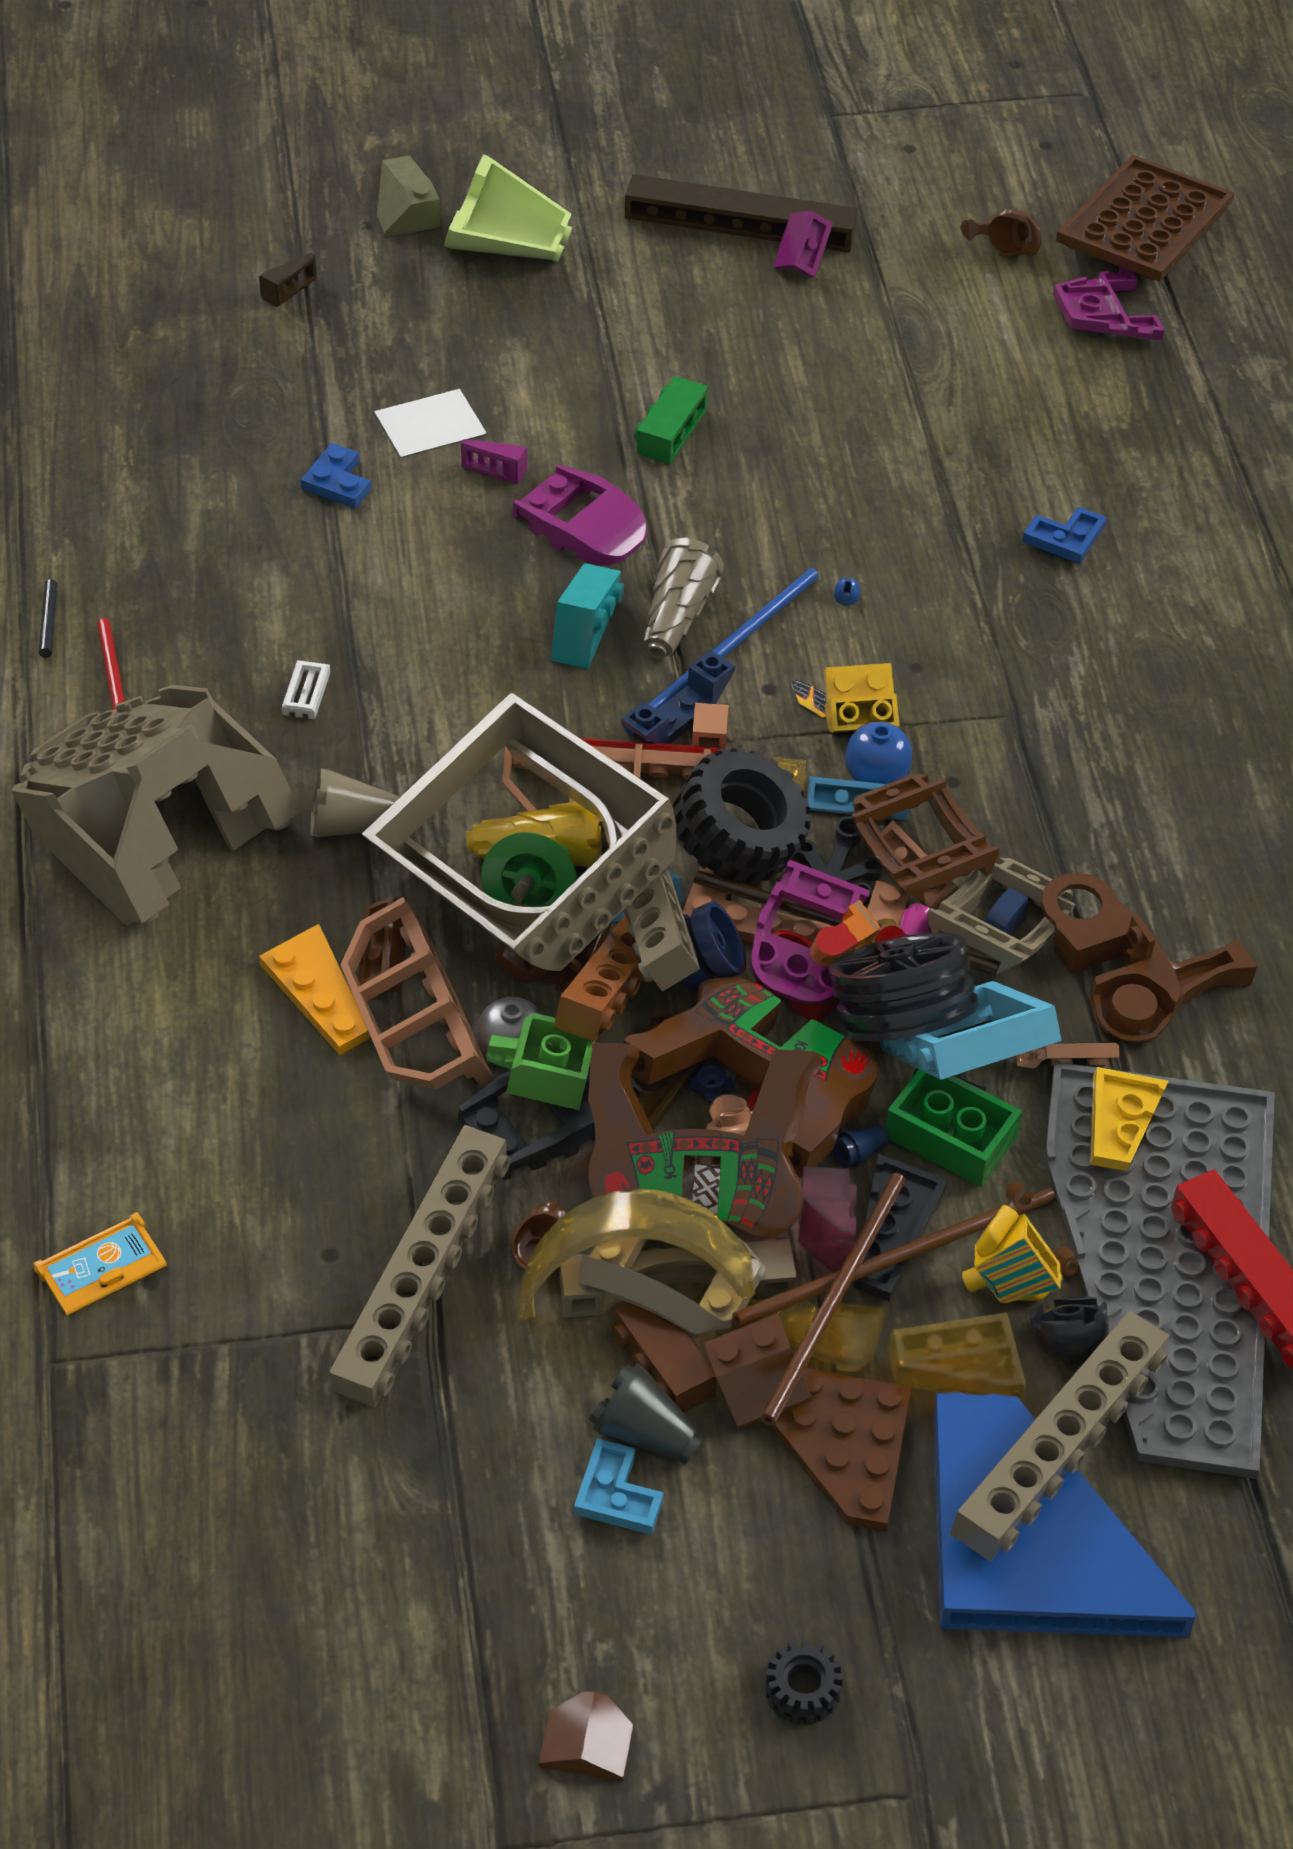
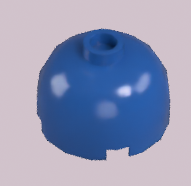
M871 722L858 728L850 737L844 764L851 771V777L855 781L887 784L910 774L913 756L912 747L908 737L899 727L886 722Z

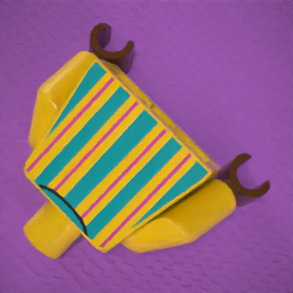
M1013 1182L1007 1188L1006 1197L1010 1203L1008 1206L1003 1205L975 1244V1267L962 1273L965 1286L971 1293L988 1286L998 1301L1002 1303L1017 1300L1041 1301L1050 1292L1061 1289L1063 1274L1073 1276L1079 1272V1264L1074 1259L1075 1253L1068 1247H1060L1053 1254L1025 1213L1021 1215L1017 1213L1019 1209L1026 1210L1034 1204V1196L1029 1191H1026L1018 1199V1196L1024 1190V1185L1020 1182Z

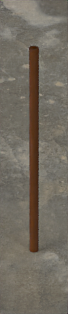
M1047 1187L1032 1193L1034 1196L1033 1206L1026 1210L1019 1209L1017 1213L1021 1215L1055 1201L1056 1195L1051 1187ZM1002 1206L862 1261L852 1282L986 1229ZM839 1271L733 1312V1322L737 1327H741L824 1294L831 1288Z

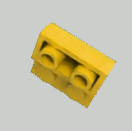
M891 663L826 667L824 669L825 713L831 733L856 731L861 726L871 722H886L899 727L896 693L894 694Z

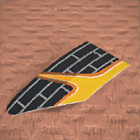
M793 680L791 684L798 703L824 718L826 716V693L802 681Z

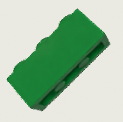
M674 376L669 385L662 388L655 405H650L642 423L639 422L635 428L634 440L637 441V454L671 464L707 410L708 386Z

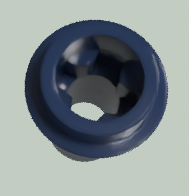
M881 1125L842 1132L838 1135L832 1151L835 1159L841 1166L857 1167L880 1148L888 1145L889 1136L886 1129Z

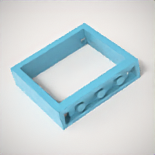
M991 981L975 986L973 992L977 994L979 1006L967 1018L933 1032L908 1038L880 1041L883 1052L941 1080L1062 1040L1055 1005ZM985 1021H993L943 1038H936L938 1036L951 1033L966 1027H970Z

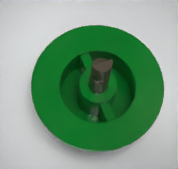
M520 832L508 835L492 846L482 865L481 880L485 894L493 899L514 906H520L524 903L528 907L551 906L577 880V873L570 858L569 850L565 846L540 834Z

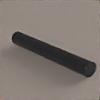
M47 580L44 586L39 655L44 658L52 655L58 583L55 580Z

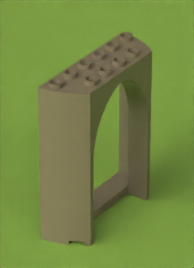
M512 692L362 833L374 846L524 960L534 966L551 971H561L648 885L659 877L674 861L677 840L675 816L669 798ZM504 746H506L516 761L597 816L608 827L610 848L551 906L521 907L493 899L410 838L427 819Z

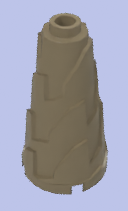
M690 538L672 539L668 547L666 543L662 550L656 568L658 575L653 589L654 597L646 620L648 626L644 639V647L653 658L663 659L673 654L681 638H685L694 618L699 616L708 596L713 594L724 571L722 558L716 551L714 556L707 553L709 545Z

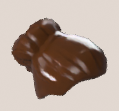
M552 1200L532 1208L528 1213V1217L517 1225L512 1233L510 1241L511 1253L517 1265L524 1271L534 1274L547 1273L560 1264V1257L566 1256L574 1229L571 1227L570 1218L566 1215L565 1210L559 1206L558 1201Z

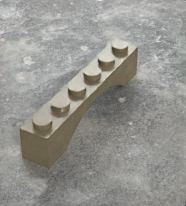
M768 1238L762 1241L745 1242L766 1269L751 1297L753 1301L760 1302L795 1288L796 1272L790 1239L777 1240ZM694 1244L682 1248H651L640 1251L631 1270L655 1279L664 1285L671 1283H703L710 1285L727 1253L714 1245L700 1246ZM582 1254L560 1257V1288L564 1318L603 1315L621 1301L607 1296L606 1291L591 1286L587 1289L580 1287L579 1276Z

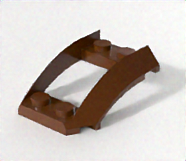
M914 773L854 798L852 820L866 845L883 869L906 892L924 903L923 891L937 888L941 884L955 878L967 876L972 871L978 869L984 876L988 877L1000 855L999 848L996 845L991 847L986 842V836L973 825L961 810L943 778L930 782L928 775ZM928 801L940 824L955 845L904 864L887 844L874 822L886 820L893 814L906 809L916 808L921 803Z

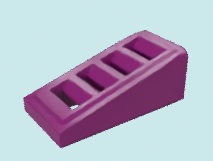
M463 439L461 442V467L518 484L528 468V448L511 444ZM474 453L478 454V459H474Z

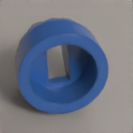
M844 577L838 580L834 589L835 600L842 605L857 603L860 598L859 583L854 578L845 579ZM844 590H851L850 593L844 592Z

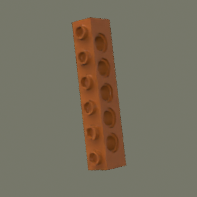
M626 915L560 996L554 1023L555 1028L595 1042L604 1030L609 1031L611 1029L616 1014L621 1015L626 1007L628 998H634L637 994L640 982L647 981L638 967V963L642 961L632 946L636 941L627 928V924L630 921Z

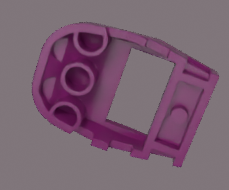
M560 464L556 466L555 473L522 500L516 499L513 501V518L517 520L520 516L524 517L530 522L529 530L537 536L543 534L550 539L552 547L559 551L567 548L577 552L576 558L591 564L611 565L619 563L636 551L647 538L644 514L629 496L598 475ZM582 492L600 494L598 498L568 523L554 516Z
M789 860L783 877L773 888L757 921L750 960V969L756 981L767 990L799 1003L816 1005L828 1001L834 995L832 988L834 981L830 978L829 967L817 964L810 955V948L770 933L779 906L784 898L841 920L850 905L858 900L862 903L866 901L870 890Z

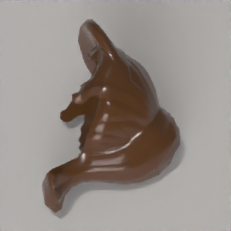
M1018 209L1002 210L984 222L978 223L972 219L965 220L960 226L962 234L967 240H971L977 235L985 234L989 236L991 245L1001 252L999 253L1001 257L1018 255L1032 257L1038 253L1041 247L1042 237L1038 224L1028 213Z

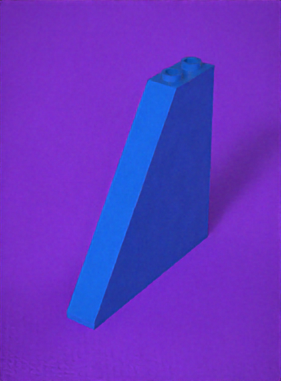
M961 1392L937 1393L933 1424L941 1629L1190 1637L1196 1618L1195 1610L1078 1469L1073 1474L1069 1471L1062 1477L1064 1482L1055 1497L1051 1500L1047 1497L1044 1498L1040 1503L1042 1509L1030 1526L1023 1523L1018 1529L1020 1535L1010 1551L1006 1553L1001 1550L992 1562L953 1537L950 1532L959 1508L1036 1419L1017 1396H1004L999 1393L987 1395H967Z

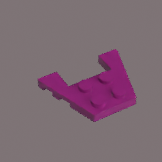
M1119 268L1118 273L1111 275L1109 271L1101 272L1096 279L1087 281L1086 277L1054 285L1053 297L1069 328L1163 340L1165 329L1157 315L1127 316L1114 291L1136 289L1137 279L1133 271Z

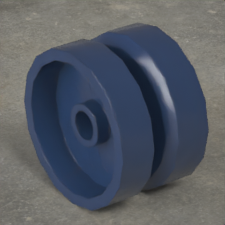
M711 901L693 909L691 916L683 914L700 967L699 970L682 979V982L690 990L697 993L699 985L708 979L735 977L745 972L747 962L742 939L731 917L720 904Z

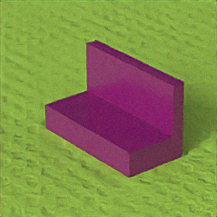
M811 210L791 213L773 268L777 270L792 268L808 278L816 277L833 223Z

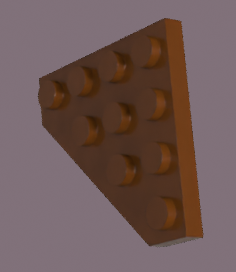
M805 1368L803 1374L813 1400L782 1412L776 1424L771 1426L772 1431L789 1452L793 1451L804 1465L806 1474L822 1494L826 1493L837 1507V1513L846 1524L887 1531L912 1387Z

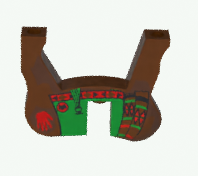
M739 977L714 978L702 982L699 985L696 1005L693 1008L664 1020L650 1031L630 1034L624 1039L623 1044H630L640 1048L639 1060L634 1065L631 1076L646 1085H650L715 1056L736 1072V1083L754 1092L762 1087L774 1049L809 1050L821 1054V1067L816 1071L809 1083L806 1093L805 1112L792 1147L793 1157H789L797 1176L802 1179L833 1150L837 1134L843 1125L866 1110L878 1075L877 1061L867 1048L813 1019L782 1047L764 1038L775 1027L781 1000L759 983Z
M592 1042L588 1102L595 1125V1145L589 1162L588 1176L592 1194L605 1211L613 1215L620 1203L617 1193L632 1192L692 1212L695 1158H697V1165L720 1169L717 1219L758 1237L778 1236L789 1230L796 1223L802 1212L804 1194L802 1185L789 1157H793L792 1147L805 1112L806 1093L809 1083L816 1071L821 1067V1054L809 1050L774 1049L745 1135L711 1129H677L654 1133L631 1083L632 1070L639 1060L640 1048L630 1044Z

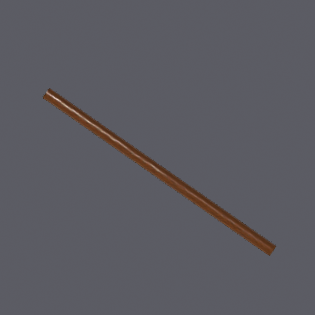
M893 1173L764 1409L761 1420L766 1425L773 1426L776 1424L905 1183V1178L901 1174Z

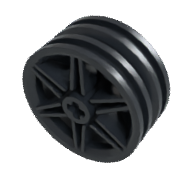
M923 933L902 936L858 948L832 962L828 970L831 980L834 981L832 986L834 996L841 1000L837 1005L839 1017L842 1019L841 1028L844 1036L859 1041H887L908 1038L948 1027L973 1014L979 1006L977 994L973 992L975 989L974 978L967 973L971 968L969 956L965 954L967 951L965 939L960 935L952 933Z

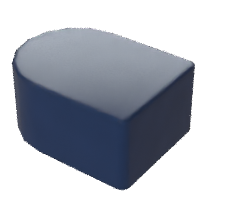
M1008 888L993 905L985 922L1012 936L1026 919L1028 897Z

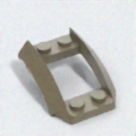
M999 858L988 877L984 876L978 869L975 870L955 893L940 903L937 910L933 908L928 910L927 919L932 933H952L962 936L966 941V945L979 950L982 956L1001 962L997 971L998 974L1018 965L1037 952L1054 935L1055 927L1044 917L1029 934L1019 940L970 914L977 908L997 881L1002 884L1004 889L1011 888L1031 898L1035 905L1041 907L1043 890L1053 879L1011 858ZM1071 889L1061 893L1057 898L1059 908L1067 915L1072 912L1075 903L1071 902L1073 896Z
M632 1192L617 1193L620 1203L591 1255L582 1254L579 1276L580 1287L587 1289L591 1286L606 1291L607 1296L631 1303L672 1322L687 1331L689 1337L697 1339L699 1334L715 1331L716 1335L733 1332L736 1325L733 1322L732 1313L746 1308L766 1270L764 1264L743 1240L724 1228L686 1209ZM657 1221L695 1235L727 1253L700 1304L655 1279L631 1270L633 1263Z

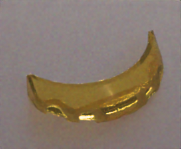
M634 1189L629 1193L622 1191L607 1193L590 1199L569 1211L543 1236L531 1255L522 1278L516 1319L521 1321L535 1317L533 1297L553 1271L577 1253L603 1242L625 1238H646L671 1243L684 1248L713 1266L733 1287L740 1299L755 1295L751 1254L731 1229L715 1213L701 1204H697L674 1193L654 1189Z

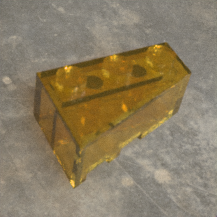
M1007 1313L892 1330L887 1352L895 1384L945 1393L961 1392L967 1395L999 1393L1004 1396H1017L1019 1400L1021 1399L1026 1382Z

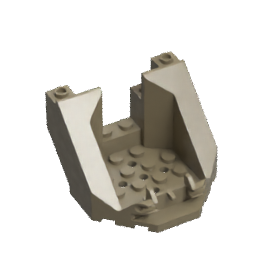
M170 685L159 689L158 693L160 696L143 701L142 696L116 704V712L110 710L99 714L96 711L85 715L31 752L30 757L33 762L25 764L19 775L22 783L14 785L12 793L34 835L124 925L128 926L132 922L146 924L155 920L160 915L159 912L169 905L167 898L181 888L168 862V857L176 852L178 848L155 802L169 797L172 793L171 790L177 785L185 784L195 779L228 848L232 851H235L266 828L277 831L287 827L292 822L291 819L301 812L276 758L213 701L207 688Z

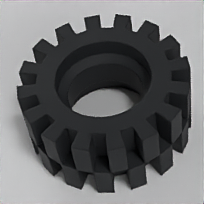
M802 1640L801 1648H797L795 1641L788 1642L787 1651L782 1646L777 1649L776 1656H772L769 1661L766 1674L765 1693L766 1698L770 1697V1707L772 1710L779 1707L778 1716L782 1719H785L788 1713L791 1714V1723L798 1724L799 1717H805L806 1725L813 1724L814 1716H817L820 1722L825 1720L827 1711L831 1714L834 1712L841 1696L843 1673H841L842 1666L840 1661L834 1662L835 1654L830 1649L823 1654V1644L817 1642L814 1649L809 1648L810 1640ZM807 1671L818 1677L820 1687L813 1693H799L790 1688L788 1678L794 1672Z

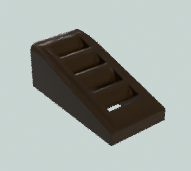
M310 252L259 276L261 298L278 307L316 280L315 254Z

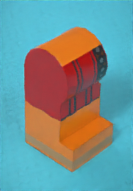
M860 900L847 908L841 919L842 923L835 927H824L818 932L810 948V955L817 964L829 967L839 957L874 941L881 927Z

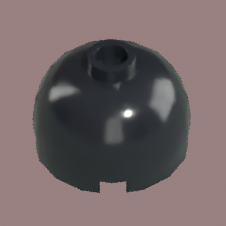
M1063 1297L1054 1299L1055 1307L1044 1310L1043 1303L1034 1307L1030 1311V1322L1036 1344L1046 1355L1053 1359L1064 1360L1066 1365L1075 1366L1085 1363L1087 1358L1091 1356L1109 1334L1107 1303L1103 1301L1101 1306H1099L1095 1297Z

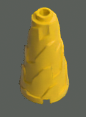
M577 802L549 805V808L517 812V816L482 820L480 824H473L472 830L466 831L467 850L474 851L475 857L485 859L492 846L502 838L520 832L536 833L565 846L569 850L574 866L590 868L602 856L601 826H599V821L596 819L598 818Z

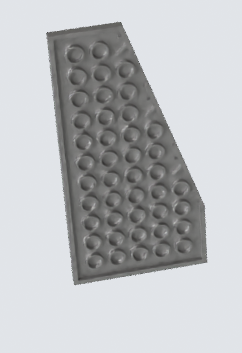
M1055 1062L1052 1076L1045 1161L1071 1247L1075 1253L1074 1257L1079 1264V1273L1086 1296L1097 1298L1099 1306H1101L1103 1301L1107 1303L1109 1333L1126 1313L1131 1310L1170 1335L1164 1349L1169 1354L1164 1365L1156 1374L1150 1371L1146 1376L1148 1381L1137 1398L1129 1396L1126 1400L1128 1405L1122 1414L1136 1461L1257 1479L1260 1470L1265 1336L1251 1312L1240 1305L1237 1295L1229 1283L1218 1276L1210 1258L1205 1252H1201L1196 1247L1193 1236L1184 1224H1180L1175 1219L1171 1205L1176 1185L1215 1169L1269 1238L1275 1092L1126 1072L1168 1080L1169 1082L1128 1170L1122 1171L1090 1165L1093 1075L1097 1067Z

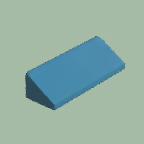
M809 776L807 800L810 811L852 815L854 814L853 804L856 796L886 784ZM909 809L893 814L888 819L908 821Z

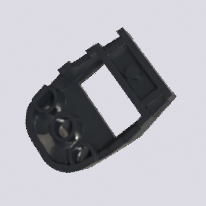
M590 1067L580 1109L576 1110L546 1103L563 1124V1127L545 1135L529 1146L495 1103L497 1102V1097L507 1091L511 1071L501 1074L458 1108V1121L462 1126L467 1125L506 1139L507 1156H510V1164L502 1178L504 1181L511 1179L512 1170L526 1165L532 1171L547 1166L548 1160L564 1155L567 1159L579 1153V1146L588 1140L595 1141L594 1119L588 1102Z

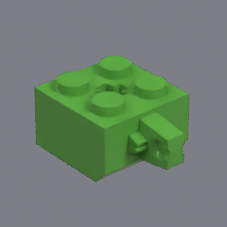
M537 1013L525 1017L520 1039L491 1036L486 1061L511 1070L506 1093L571 1109H580L591 1063L593 1041L555 1028L556 1018Z

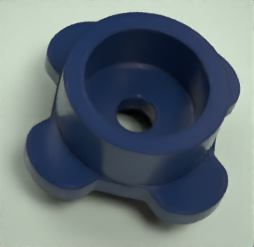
M710 1064L703 1066L698 1071L697 1077L690 1080L689 1086L692 1091H699L705 1096L706 1101L712 1103L724 1091L731 1090L734 1082L731 1077H727L722 1067Z

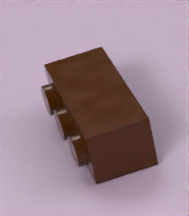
M626 1303L615 1309L612 1333L617 1344L621 1348H627L632 1355L633 1365L635 1366L638 1363L644 1367L683 1413L715 1397V1373L685 1330L631 1303Z

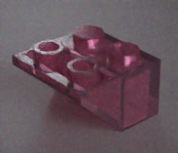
M803 1167L801 1185L804 1203L798 1218V1243L834 1273L841 1269L854 1245L856 1216H853V1208L856 1206V1185L849 1184V1169Z

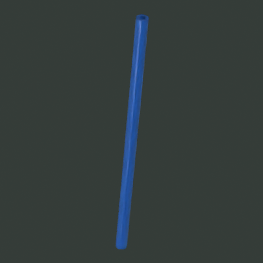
M813 568L808 569L712 651L724 658L819 577L818 572ZM688 671L653 699L649 705L657 710L688 686ZM623 725V729L627 734H634L633 731Z

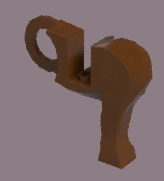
M1069 873L1051 880L1043 890L1041 908L1045 917L1055 927L1054 951L1072 973L1122 956L1125 967L1096 976L1090 995L1095 1022L1110 1036L1119 1040L1137 1043L1154 1041L1165 1030L1178 1009L1202 992L1216 985H1230L1233 987L1252 985L1258 966L1238 938L1208 954L1175 963L1167 958L1158 941L1147 928L1139 914L1134 915L1115 897L1114 891L1103 880L1089 874ZM1066 890H1086L1099 899L1101 910L1092 918H1073L1059 908L1057 898Z

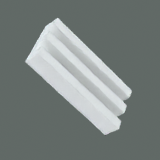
M297 660L282 705V715L289 716L291 711L295 712V717L302 718L303 713L308 714V719L316 718L330 675V665ZM304 670H309L299 702L295 703L294 699ZM317 671H319L320 674L310 704H307Z

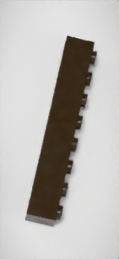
M632 174L625 194V218L782 242L790 214L811 210L833 223L825 249L850 252L856 233L858 208L636 174Z

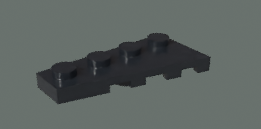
M878 1153L865 1223L893 1173L901 1174L905 1178V1183L863 1261L922 1238L946 1190L947 1179ZM910 1259L854 1281V1288L890 1301Z

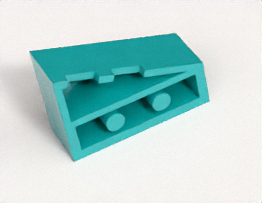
M586 563L582 565L557 602L551 661L589 669L610 617L614 612L616 603H620L623 597L624 584L620 583L621 571Z

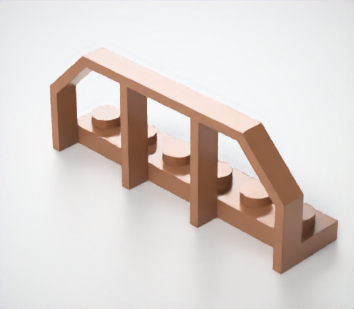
M639 744L635 745V749L592 746L639 779L641 772L648 773L650 777L666 778L668 774L682 775L683 779H687L702 758L711 753V749H704L703 754L643 750L642 745ZM505 746L503 787L525 811L537 810L510 780L512 764L515 768H528L516 761ZM596 818L599 821V826H603L602 821Z
M400 898L360 921L340 965L386 1073L393 1080L438 1089L463 1074L467 1079L474 1077L482 1088L495 1080L478 1046L473 1030L428 930L405 898ZM401 918L404 926L399 928L400 933L407 945L414 947L415 952L407 960L360 986L355 971L372 934ZM425 972L427 978L422 980L423 985L432 999L436 997L438 1002L381 1033L367 1001L414 974ZM440 1020L443 1025L448 1024L450 1028L446 1036L452 1048L456 1052L460 1051L462 1055L432 1073H425L395 1066L388 1049Z

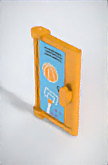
M137 1212L130 1215V1218L43 1261L38 1260L33 1263L34 1271L42 1282H46L66 1316L167 1266L162 1254L147 1233L144 1221Z

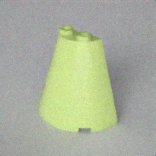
M483 154L474 173L460 211L457 210L449 227L444 246L456 250L546 259L558 262L564 249L560 242L567 243L573 228L568 226L571 213L492 158Z

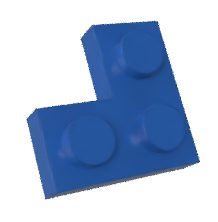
M331 443L301 478V489L356 509L371 491V480L350 473L359 463V452Z
M1081 507L1075 510L1066 525L1036 515L1025 530L1022 542L1081 564L1105 528L1107 517Z

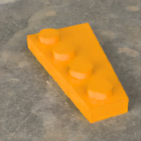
M319 924L259 956L260 966L339 1055L370 1039L369 1031L355 998Z

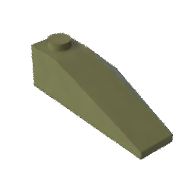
M410 155L382 160L377 221L384 237L440 228L439 197L432 182Z

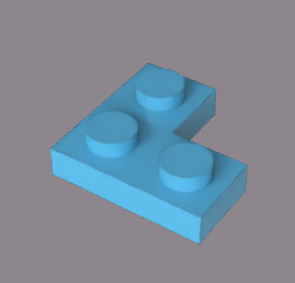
M597 1439L574 1505V1515L652 1535L663 1503L664 1492L627 1483L635 1460L636 1448Z

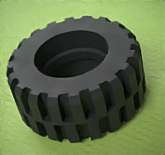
M732 748L730 751L729 749L717 750L714 754H708L702 758L680 787L673 801V812L677 825L676 834L679 841H684L685 845L683 847L689 856L693 855L698 860L697 864L703 869L707 867L713 871V875L723 878L725 876L739 883H743L744 880H746L747 884L760 883L761 881L770 880L779 872H782L789 860L794 857L805 843L809 835L808 830L811 828V816L808 814L810 812L807 799H803L804 790L799 783L795 784L792 780L793 775L787 769L785 771L778 766L779 762L772 758L766 759L762 757V753L754 750L749 753L745 752V748ZM724 802L736 805L746 811L755 820L759 829L751 828L738 821L728 811Z

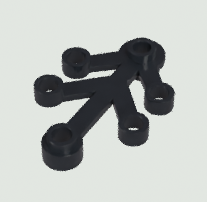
M851 816L842 817L836 823L835 838L838 842L827 867L816 852L815 843L811 840H806L795 854V858L798 861L807 863L810 868L846 882H852L861 878L867 881H876L881 877L882 866L876 858H867L861 864L842 870L850 848L855 847L862 840V836ZM864 882L855 883L854 885L870 890L869 897L863 905L869 904L872 896L871 886Z

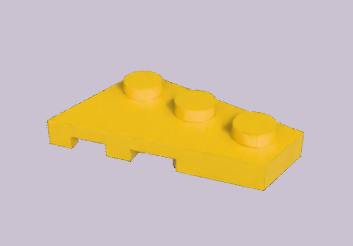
M1100 1067L1096 1068L1093 1075L1090 1165L1122 1171L1128 1170L1169 1082L1168 1080Z

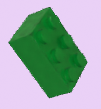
M919 1069L888 1109L885 1129L889 1140L982 1187L1017 1139L1022 1110L954 1075L940 1080Z

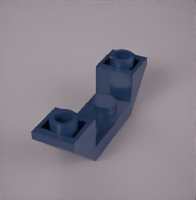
M709 650L688 667V686L657 710L646 702H642L621 719V724L646 741L671 744L693 726L695 703H717L735 672V665Z

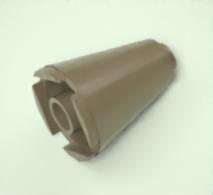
M320 769L317 774L313 794L314 809L311 812L310 835L327 837L361 834L389 809L400 796L332 770Z

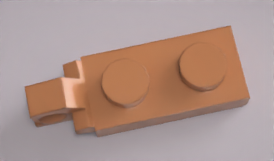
M1117 1043L1050 1044L1016 1055L1015 1066L1035 1069L1045 1059H1051V1066H1054L1055 1062L1073 1064V1058H1087V1065H1109V1058H1119V1045Z

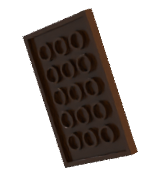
M1132 155L1057 231L1056 242L1064 244L1070 249H1077L1092 255L1096 259L1118 265L1122 269L1141 274L1147 279L1160 282L1232 204L1235 193Z

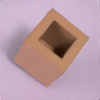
M695 703L692 746L726 748L729 705Z

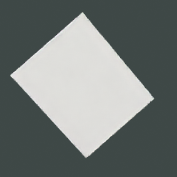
M460 389L374 411L400 457L487 434Z

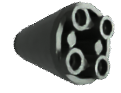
M638 1363L634 1368L629 1364L627 1367L624 1366L611 1385L616 1390L611 1400L607 1397L604 1401L601 1400L588 1419L595 1424L593 1430L599 1435L674 1463L679 1460L686 1465L703 1440L701 1436L696 1434L697 1428L644 1367Z

